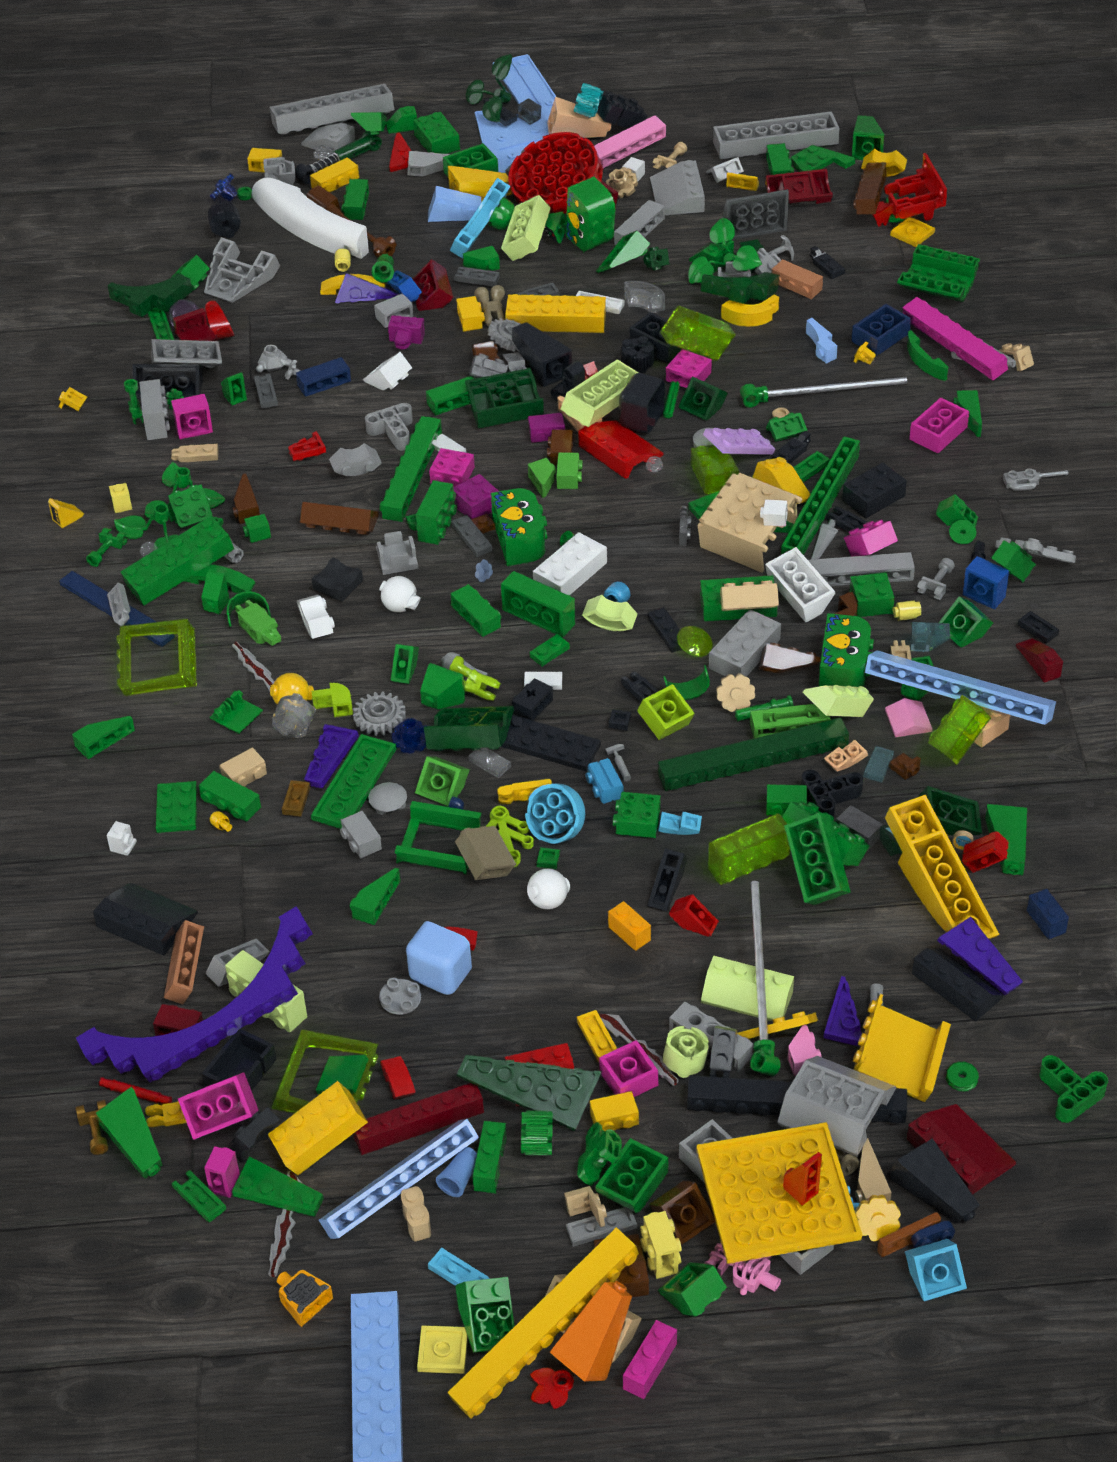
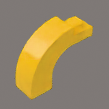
M774 294L762 303L755 305L728 300L721 306V318L738 326L751 327L766 324L772 321L773 313L779 310V297Z

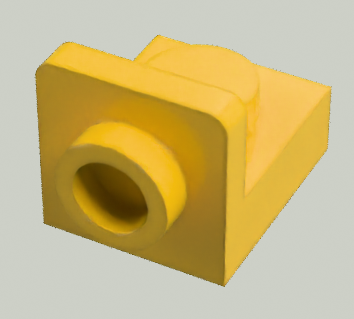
M69 387L66 392L63 391L58 399L61 401L59 408L62 409L64 404L79 411L85 403L87 396Z

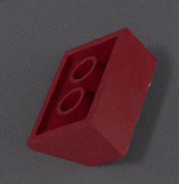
M431 259L412 278L422 291L419 294V298L415 300L419 311L443 308L452 300L453 294L446 268Z

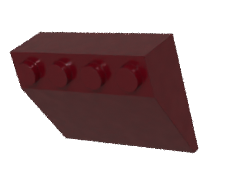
M957 1104L927 1112L908 1125L907 1140L917 1148L933 1138L972 1195L1016 1165V1161Z

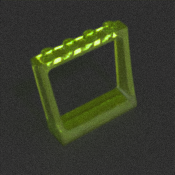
M187 619L120 626V635L116 637L120 645V649L117 650V656L120 659V663L117 664V670L120 674L117 684L125 696L197 686L195 629ZM178 634L179 672L174 675L131 683V638L134 636Z
M301 1030L272 1109L296 1113L309 1103V1101L289 1095L300 1062L308 1047L366 1055L369 1060L356 1093L352 1095L356 1103L358 1099L362 1101L367 1090L363 1087L364 1082L369 1083L373 1073L369 1068L370 1066H375L379 1054L375 1053L378 1044Z

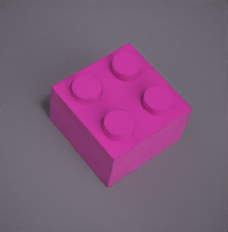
M205 394L171 401L179 439L213 432L209 405Z
M882 519L876 522H867L863 524L864 528H855L849 531V535L844 537L851 557L870 555L898 541L891 521L883 522Z
M637 1040L599 1057V1071H602L601 1076L615 1095L632 1091L635 1097L658 1086V1069Z

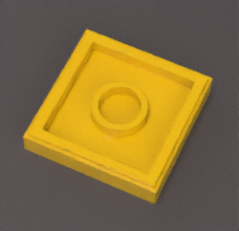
M908 217L891 230L890 236L917 247L918 244H921L935 233V228L915 218Z

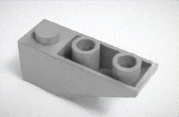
M409 151L407 175L423 177L444 170L443 157L450 154Z

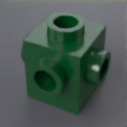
M659 246L649 248V251L643 256L646 267L652 268V270L662 269L663 265H669L668 249H659Z

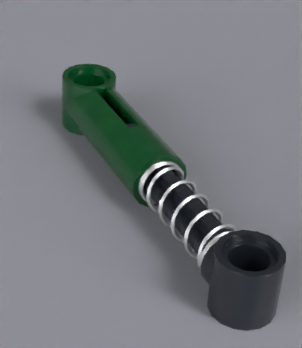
M366 131L361 138L333 151L332 155L324 157L320 162H314L313 165L302 163L295 167V177L305 184H310V175L345 158L351 160L370 150L377 151L382 145V140L377 135H370V132Z

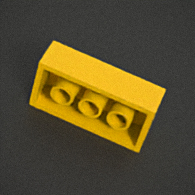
M337 1081L268 1133L285 1166L296 1175H299L367 1124L368 1121L350 1091Z

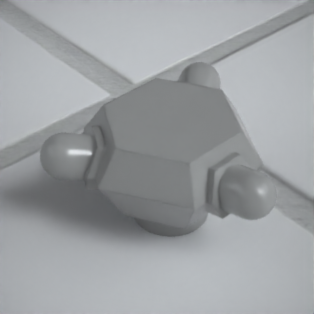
M267 345L258 361L256 371L261 373L263 370H268L269 372L280 370L284 365L289 367L292 360L288 359L281 350L277 349V346Z

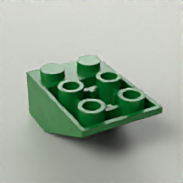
M508 1277L465 1281L455 1285L458 1309L473 1353L490 1351L515 1327Z

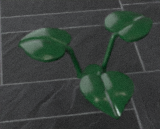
M511 54L497 58L492 66V74L496 76L495 80L501 88L496 89L492 93L483 90V81L475 80L466 90V99L472 105H476L481 101L483 93L493 96L489 98V101L485 102L482 109L483 116L493 122H500L502 103L507 104L511 100V94L505 91L506 87L500 82L509 73L513 57Z

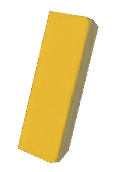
M727 172V187L757 191L759 187L758 177Z

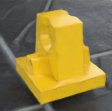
M865 342L858 348L853 362L857 363L858 360H861L869 365L873 362L876 354L867 348L868 342Z

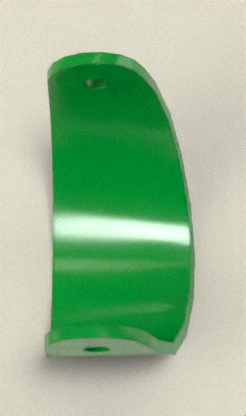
M252 591L241 592L232 597L227 605L229 627H231L230 615L235 606L242 605L247 600L263 607L271 617L266 599L259 593Z
M704 665V671L700 676L688 682L672 683L663 676L666 687L673 684L684 700L699 697L706 692L710 684L706 665Z

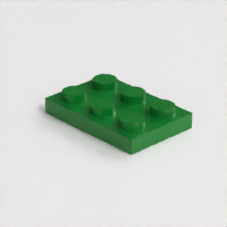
M197 782L157 784V833L196 830Z

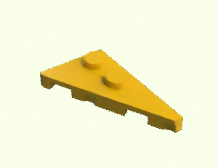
M803 1011L792 1014L793 1019L785 1020V1017L772 1019L773 1024L767 1025L768 1034L818 1021L816 1013L805 1015ZM759 1027L738 1032L737 1034L748 1039L758 1037Z

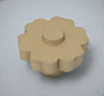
M625 167L613 170L609 174L610 179L606 181V184L618 191V198H623L624 195L630 196L635 192V187L638 185L636 174L632 173L631 169Z
M738 673L735 677L732 674L721 679L722 685L716 688V697L719 701H722V707L730 712L735 711L736 708L750 707V700L755 698V687L750 684V679L741 673Z

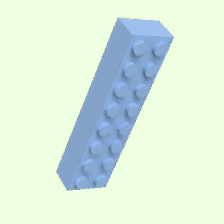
M397 1291L351 1294L353 1462H403Z

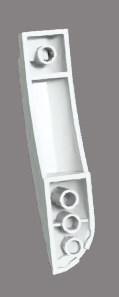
M262 178L254 184L252 188V198L274 221L294 235L334 254L338 249H347L352 256L362 259L369 253L366 226L325 210L301 193L300 188L273 178Z

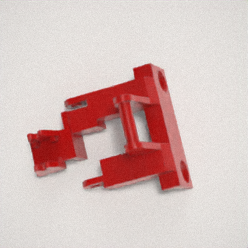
M923 153L922 168L916 169V175L897 179L895 182L889 183L884 187V192L889 195L888 203L879 202L876 214H872L878 227L881 226V223L886 226L891 214L895 218L905 219L923 213L924 219L929 221L933 218L935 209L946 206L947 188L926 153ZM897 193L899 197L915 193V197L895 199L893 194Z

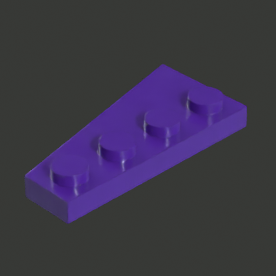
M971 917L938 938L937 941L940 944H945L952 950L951 952L955 956L961 957L968 963L971 969L981 973L986 981L1004 995H1007L1023 983Z

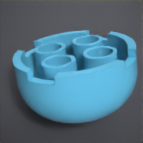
M558 783L543 785L534 790L528 798L529 803L525 818L531 833L537 839L551 844L562 843L574 838L582 829L585 821V806L580 795L571 787ZM567 830L566 835L561 838L548 837L549 835L560 834Z

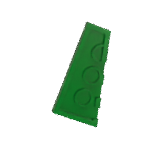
M250 1156L232 1190L234 1197L314 1217L323 1201L322 1193Z

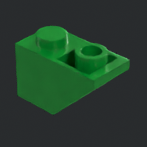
M956 494L939 502L936 515L947 526H951L958 520H967L976 527L978 516Z

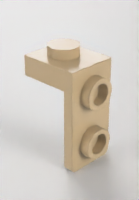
M1008 343L1003 345L1002 349H999L1000 352L1006 355H1013L1014 360H1016L1017 371H1022L1034 365L1029 346Z
M590 1186L564 1193L569 1216L592 1211L600 1227L605 1226L604 1218L607 1217L605 1206L601 1204L598 1193L594 1194Z

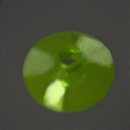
M686 626L678 632V644L686 653L702 657L709 654L712 650V639L703 629L696 626Z

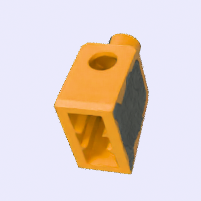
M305 1270L298 1271L293 1277L287 1272H282L277 1278V1283L282 1286L278 1291L280 1301L301 1327L333 1299L331 1286Z

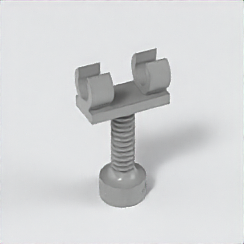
M949 558L941 560L938 565L940 570L933 580L922 577L917 586L919 588L917 592L924 594L929 589L936 594L934 596L935 599H942L946 593V584L940 582L945 574L951 573L955 567L954 562Z

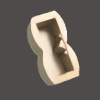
M415 1186L402 1190L403 1215L408 1224L410 1237L413 1241L430 1238L429 1212L425 1207L421 1189Z

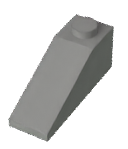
M257 939L251 940L214 955L205 974L218 987L228 983L225 965L242 950L258 961L265 958L270 951Z

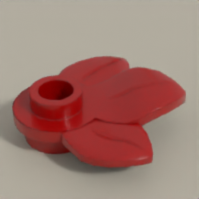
M541 1368L530 1374L531 1378L538 1384L531 1395L533 1402L539 1404L550 1402L554 1409L563 1406L567 1402L568 1392L574 1385L573 1376L568 1371L558 1370L555 1372L551 1368ZM560 1381L566 1382L563 1385L558 1384Z

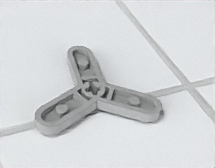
M1001 537L1000 540H996L995 548H999L1004 540L1010 543L1011 539ZM1029 538L1028 541L1015 540V543L1028 554L1075 563L1076 556L1073 555V551L1063 550L1059 552L1057 547L1053 546L1044 548L1040 544V540Z

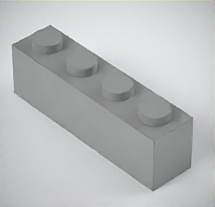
M648 200L614 231V245L624 235L636 230L645 238L665 219V206Z

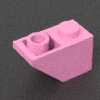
M807 1024L802 1025L788 1046V1062L794 1076L798 1074L805 1060L815 1056L822 1057L820 1050L815 1048V1037L813 1032H809Z

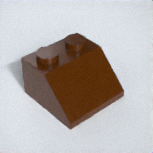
M683 1180L649 1204L652 1212L666 1211L668 1219H672L674 1223V1237L679 1238L681 1245L715 1222L696 1182Z

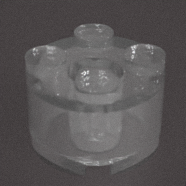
M298 693L284 696L279 700L273 713L272 725L282 735L293 734V738H301L307 734L316 708Z

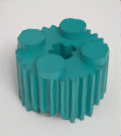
M583 83L580 90L582 92L577 95L576 102L578 103H576L573 112L589 118L595 117L604 91H601L598 87Z

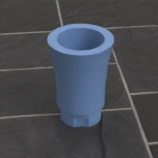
M470 1147L462 1149L436 1177V1183L444 1193L452 1197L463 1195L465 1187L474 1172L477 1153L474 1149Z

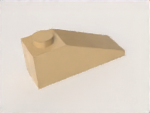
M867 1138L862 1149L858 1187L855 1190L856 1200L860 1203L862 1200L869 1201L871 1195H884L887 1201H890L891 1190Z

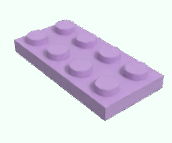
M713 428L705 429L703 433L723 454L773 455L775 451L770 441L762 437L756 429Z

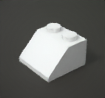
M401 352L380 364L363 381L381 390L392 389L399 384L397 382L399 379L403 380L409 375L407 372L412 367Z

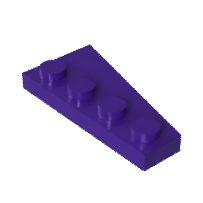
M324 724L323 735H320L318 740L319 746L314 751V759L310 762L304 781L310 782V786L323 788L359 737L357 730Z

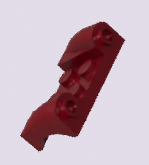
M827 169L767 175L765 178L767 193L789 190L788 203L815 200L816 204L832 201L833 193L829 187Z

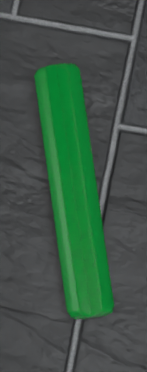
M672 381L663 411L665 418L668 417L670 419L673 415L680 388L678 381Z

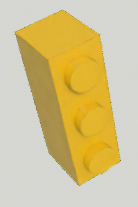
M345 158L310 175L311 188L313 189L319 185L330 193L349 184L350 179H359V170L357 164L349 158Z

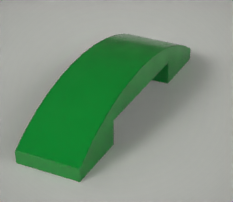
M911 330L908 331L907 350L913 362L930 376L946 381L948 366L940 358L933 360L920 347V339Z
M211 564L185 580V582L199 585L201 580H206L208 570H213L226 574L227 586H230L234 593L252 591L256 584L253 579L238 571Z

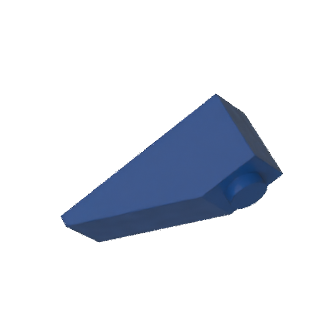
M398 270L394 272L393 278L387 282L399 295L403 294L410 302L417 300L419 294L422 293L410 276Z

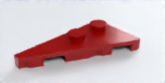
M400 132L396 133L389 165L390 172L408 168L409 151L411 149Z

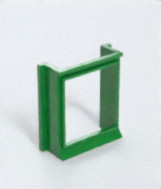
M412 801L410 805L411 819L402 845H397L395 849L397 863L404 861L460 871L463 874H467L469 867L462 856L412 848L420 823L456 830L480 828L481 813Z

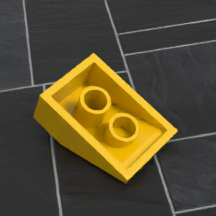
M777 457L757 463L752 478L801 497V503L807 502L811 494L793 466L787 463L784 458Z

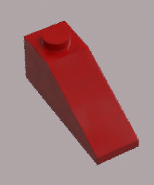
M820 1152L801 1162L795 1168L788 1169L784 1174L783 1189L802 1206L819 1193L822 1160Z

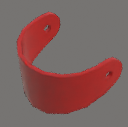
M214 300L207 302L205 310L211 330L217 336V341L234 336L232 327L219 304Z

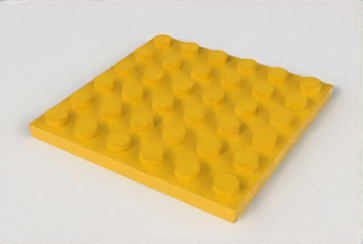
M827 1122L696 1145V1151L727 1264L862 1240L861 1229ZM820 1152L822 1160L819 1193L802 1206L783 1189L784 1174L788 1169L795 1168L801 1162Z

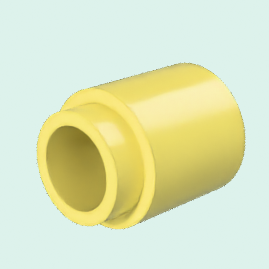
M338 249L335 252V267L337 270L345 272L351 266V254L347 249Z
M913 600L896 603V607H893L894 617L898 621L916 619L918 616H921L920 602Z

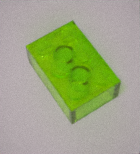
M714 445L691 448V466L705 494L719 492L726 485L727 480L732 474H739L731 454H723Z
M964 695L953 703V708L942 718L940 726L931 733L930 740L928 741L934 749L956 765L991 719L979 705Z

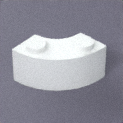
M314 595L297 600L304 625L312 639L333 633L332 628H335L334 621L325 610L327 606L324 598H321L320 595Z

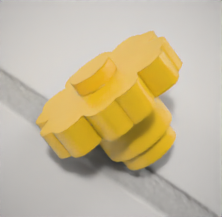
M871 1195L869 1201L862 1200L855 1210L862 1236L869 1235L871 1241H878L880 1238L900 1228V1221L898 1219L901 1215L900 1210L894 1201H887L884 1195Z

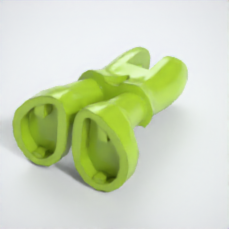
M457 655L451 663L449 670L467 677V681L464 680L465 692H471L483 699L494 701L496 695L486 691V687L489 685L499 689L501 683L492 677L477 672L475 669L472 670L466 667L464 659Z

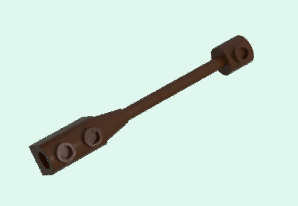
M317 185L307 193L306 197L318 206L337 216L350 220L340 211L338 199L321 186ZM367 232V239L373 243V253L376 257L379 258L382 254H388L389 256L394 254L397 244L391 236L376 238Z

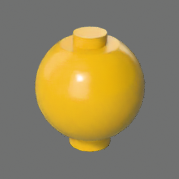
M285 673L279 676L270 687V695L273 697L274 702L285 710L301 708L307 700H312L311 691H314L313 686L308 685L307 681L296 673Z

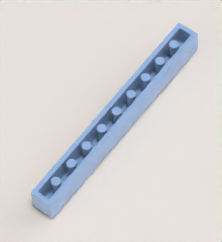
M875 651L868 655L865 670L867 674L1044 725L1053 718L1056 701L881 651Z

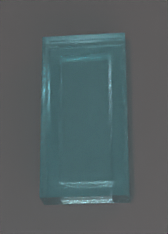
M875 746L863 777L882 782L889 768V762L893 759L894 751Z

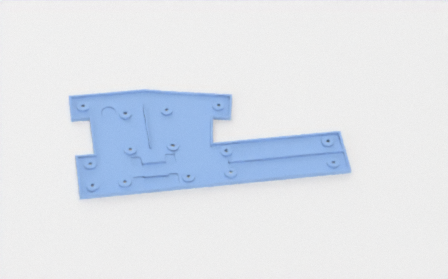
M528 54L512 58L509 73L503 80L523 111L522 114H516L517 121L504 126L500 122L486 119L482 111H475L481 141L498 158V172L506 173L505 170L512 164L517 155H521V151L533 141L536 143L542 140L543 136L549 135L547 121L556 95ZM527 114L537 119H532V122H529L525 116Z

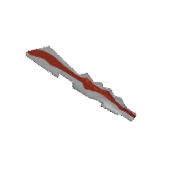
M235 642L232 647L238 653V659L243 662V666L248 669V672L254 673L255 680H263L270 692V687L275 682L271 678V672L263 664L256 661V657L249 650Z
M599 1014L606 1029L616 1038L620 1036L628 1044L636 1040L619 1015ZM637 1040L658 1069V1076L675 1086L679 1079L663 1063L662 1056L656 1054V1050L648 1048L645 1040Z
M288 1171L287 1176L302 1183L292 1171ZM283 1209L282 1214L278 1215L276 1219L274 1244H271L269 1258L270 1269L268 1275L271 1277L277 1276L281 1263L286 1259L285 1253L290 1248L289 1240L292 1239L290 1231L296 1224L291 1218L293 1211Z

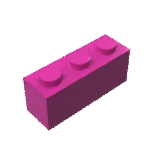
M658 1320L655 1321L623 1374V1390L645 1399L677 1345V1329Z

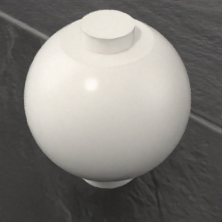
M395 576L388 579L387 582L383 581L379 589L384 606L393 612H405V608L415 610L421 599L416 595L417 590L413 582L403 576Z
M553 869L537 871L531 876L527 885L529 899L535 906L541 909L558 907L563 903L570 890L568 879Z

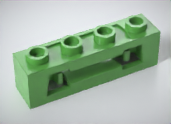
M815 704L750 712V726L753 738L804 727L806 724L812 725V723L817 724L831 720L830 716H826ZM772 728H776L774 733L763 734V729L773 731Z

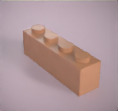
M185 920L177 931L164 993L165 999L183 1005L191 994L204 926Z

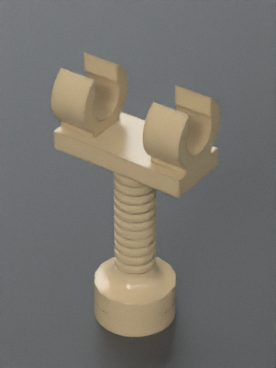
M678 142L668 158L658 155L653 160L655 164L653 168L660 169L661 166L669 168L677 164V161L674 159L678 155H683L687 151V146L683 142Z

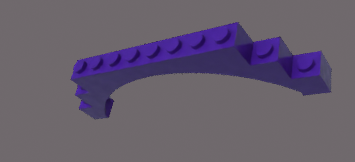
M297 906L279 916L281 922L277 937L263 967L243 992L223 1009L191 1027L154 1037L127 1038L98 1032L93 1027L76 1037L87 1060L92 1065L103 1062L109 1056L113 1065L121 1074L132 1070L138 1065L143 1075L151 1083L162 1078L164 1074L172 1069L179 1068L187 1060L197 1057L207 1048L217 1045L219 1041L227 1036L234 1035L242 1027L254 1023L257 1018L272 1012L282 1003L292 1000L298 992L288 974L298 971L301 966L306 964L295 945L313 935Z

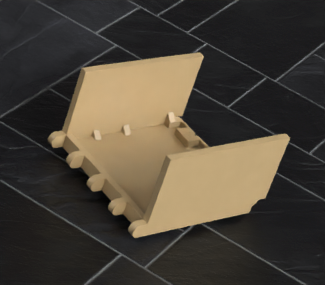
M742 473L738 475L732 474L727 480L726 485L722 487L717 497L711 502L707 508L708 510L699 519L700 547L763 573V552L768 550L765 543L768 539L772 541L776 539V535L773 532L777 526L764 525V519L760 518L761 507H764L765 500L787 501V521L794 524L798 518L797 503L800 504L802 498Z

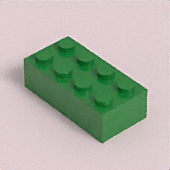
M515 571L501 583L503 611L554 634H558L561 637H564L575 625V598Z
M757 576L700 580V599L704 621L741 619L749 610H721L720 588L724 587V584L735 583V586H743L744 582H754V585H759L761 581H772V584H774V577ZM777 608L751 609L766 617H777Z
M802 801L799 803L791 802L780 823L787 825L822 812L819 811L817 805L811 802L808 804ZM830 815L843 865L859 866L870 845L865 843V838L859 834L849 832L850 828L846 825L833 821L834 817Z
M817 813L784 825L804 903L816 905L851 893L830 815Z

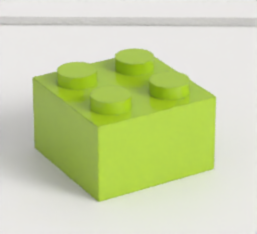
M673 684L643 699L637 710L658 740L689 725L695 714Z

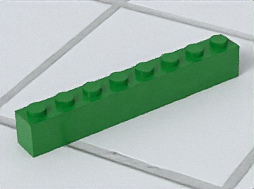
M421 416L419 422L416 423L414 434L412 433L410 436V443L405 447V454L400 458V465L395 469V476L390 480V487L385 491L384 501L380 502L379 509L382 511V519L403 522L434 452L435 446L432 444L433 439L437 440V437L442 433L441 419Z

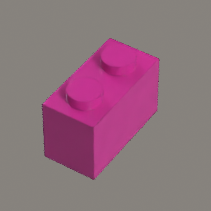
M214 1146L204 1168L208 1187L214 1194L231 1198L232 1190L240 1176L236 1153L229 1148Z

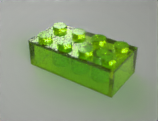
M679 305L660 331L667 344L717 361L736 335L728 323Z
M779 813L709 842L708 869L720 885L731 882L740 876L750 874L754 870L766 867L790 855V846L784 827L787 823Z

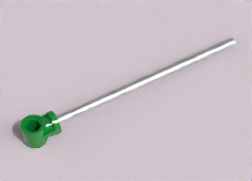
M907 377L767 390V386L755 387L753 384H745L740 389V395L746 407H755L759 402H768V397L907 384Z
M752 881L751 899L760 1040L754 1043L755 1053L751 1057L750 1066L754 1071L773 1077L779 1072L781 1063L780 1059L774 1056L775 1042L768 1040L759 882Z

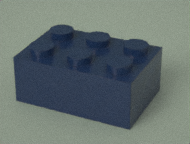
M885 304L853 325L852 342L858 346L868 342L867 348L878 356L908 335L911 318Z

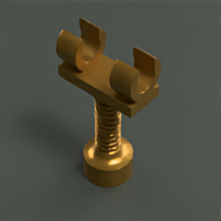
M105 1100L97 1101L98 1110L85 1113L84 1105L76 1107L79 1125L90 1124L93 1137L90 1141V1150L94 1155L104 1154L108 1150L107 1140L101 1137L99 1122L96 1116V1112L106 1106Z

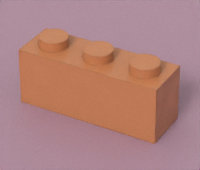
M783 259L772 268L773 274L780 275L778 285L810 299L814 298L822 290L823 276Z

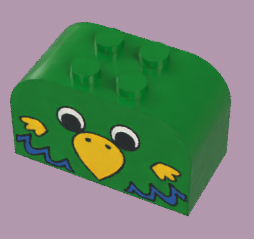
M595 177L568 187L566 237L583 252L611 241L614 237L615 203L608 189Z
M522 488L491 493L492 520L495 523V530L506 565L512 566L529 563L542 558L545 554V540H547V531L545 529L547 521L546 517L542 516L543 508L541 504H538L535 494Z
M827 613L819 687L825 685L865 687L866 676L870 677V674L865 673L868 655L873 653L869 652V650H873L874 639L870 638L871 627L865 619L858 616Z

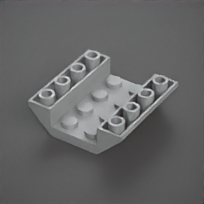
M815 1056L805 1060L787 1090L779 1115L778 1125L790 1129L827 1122L834 1147L857 1157L867 1140L866 1129L880 1104H888L896 1090V1086Z

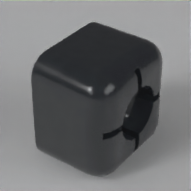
M636 373L631 377L619 396V421L621 426L645 434H649L664 411L665 379L643 373Z

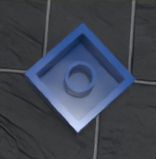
M977 556L966 568L963 596L995 610L1006 597L1009 570Z

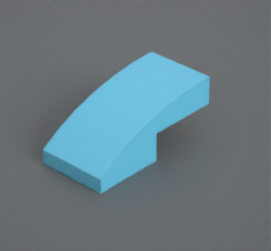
M661 812L658 831L678 835L699 834L702 816L682 812L681 816Z

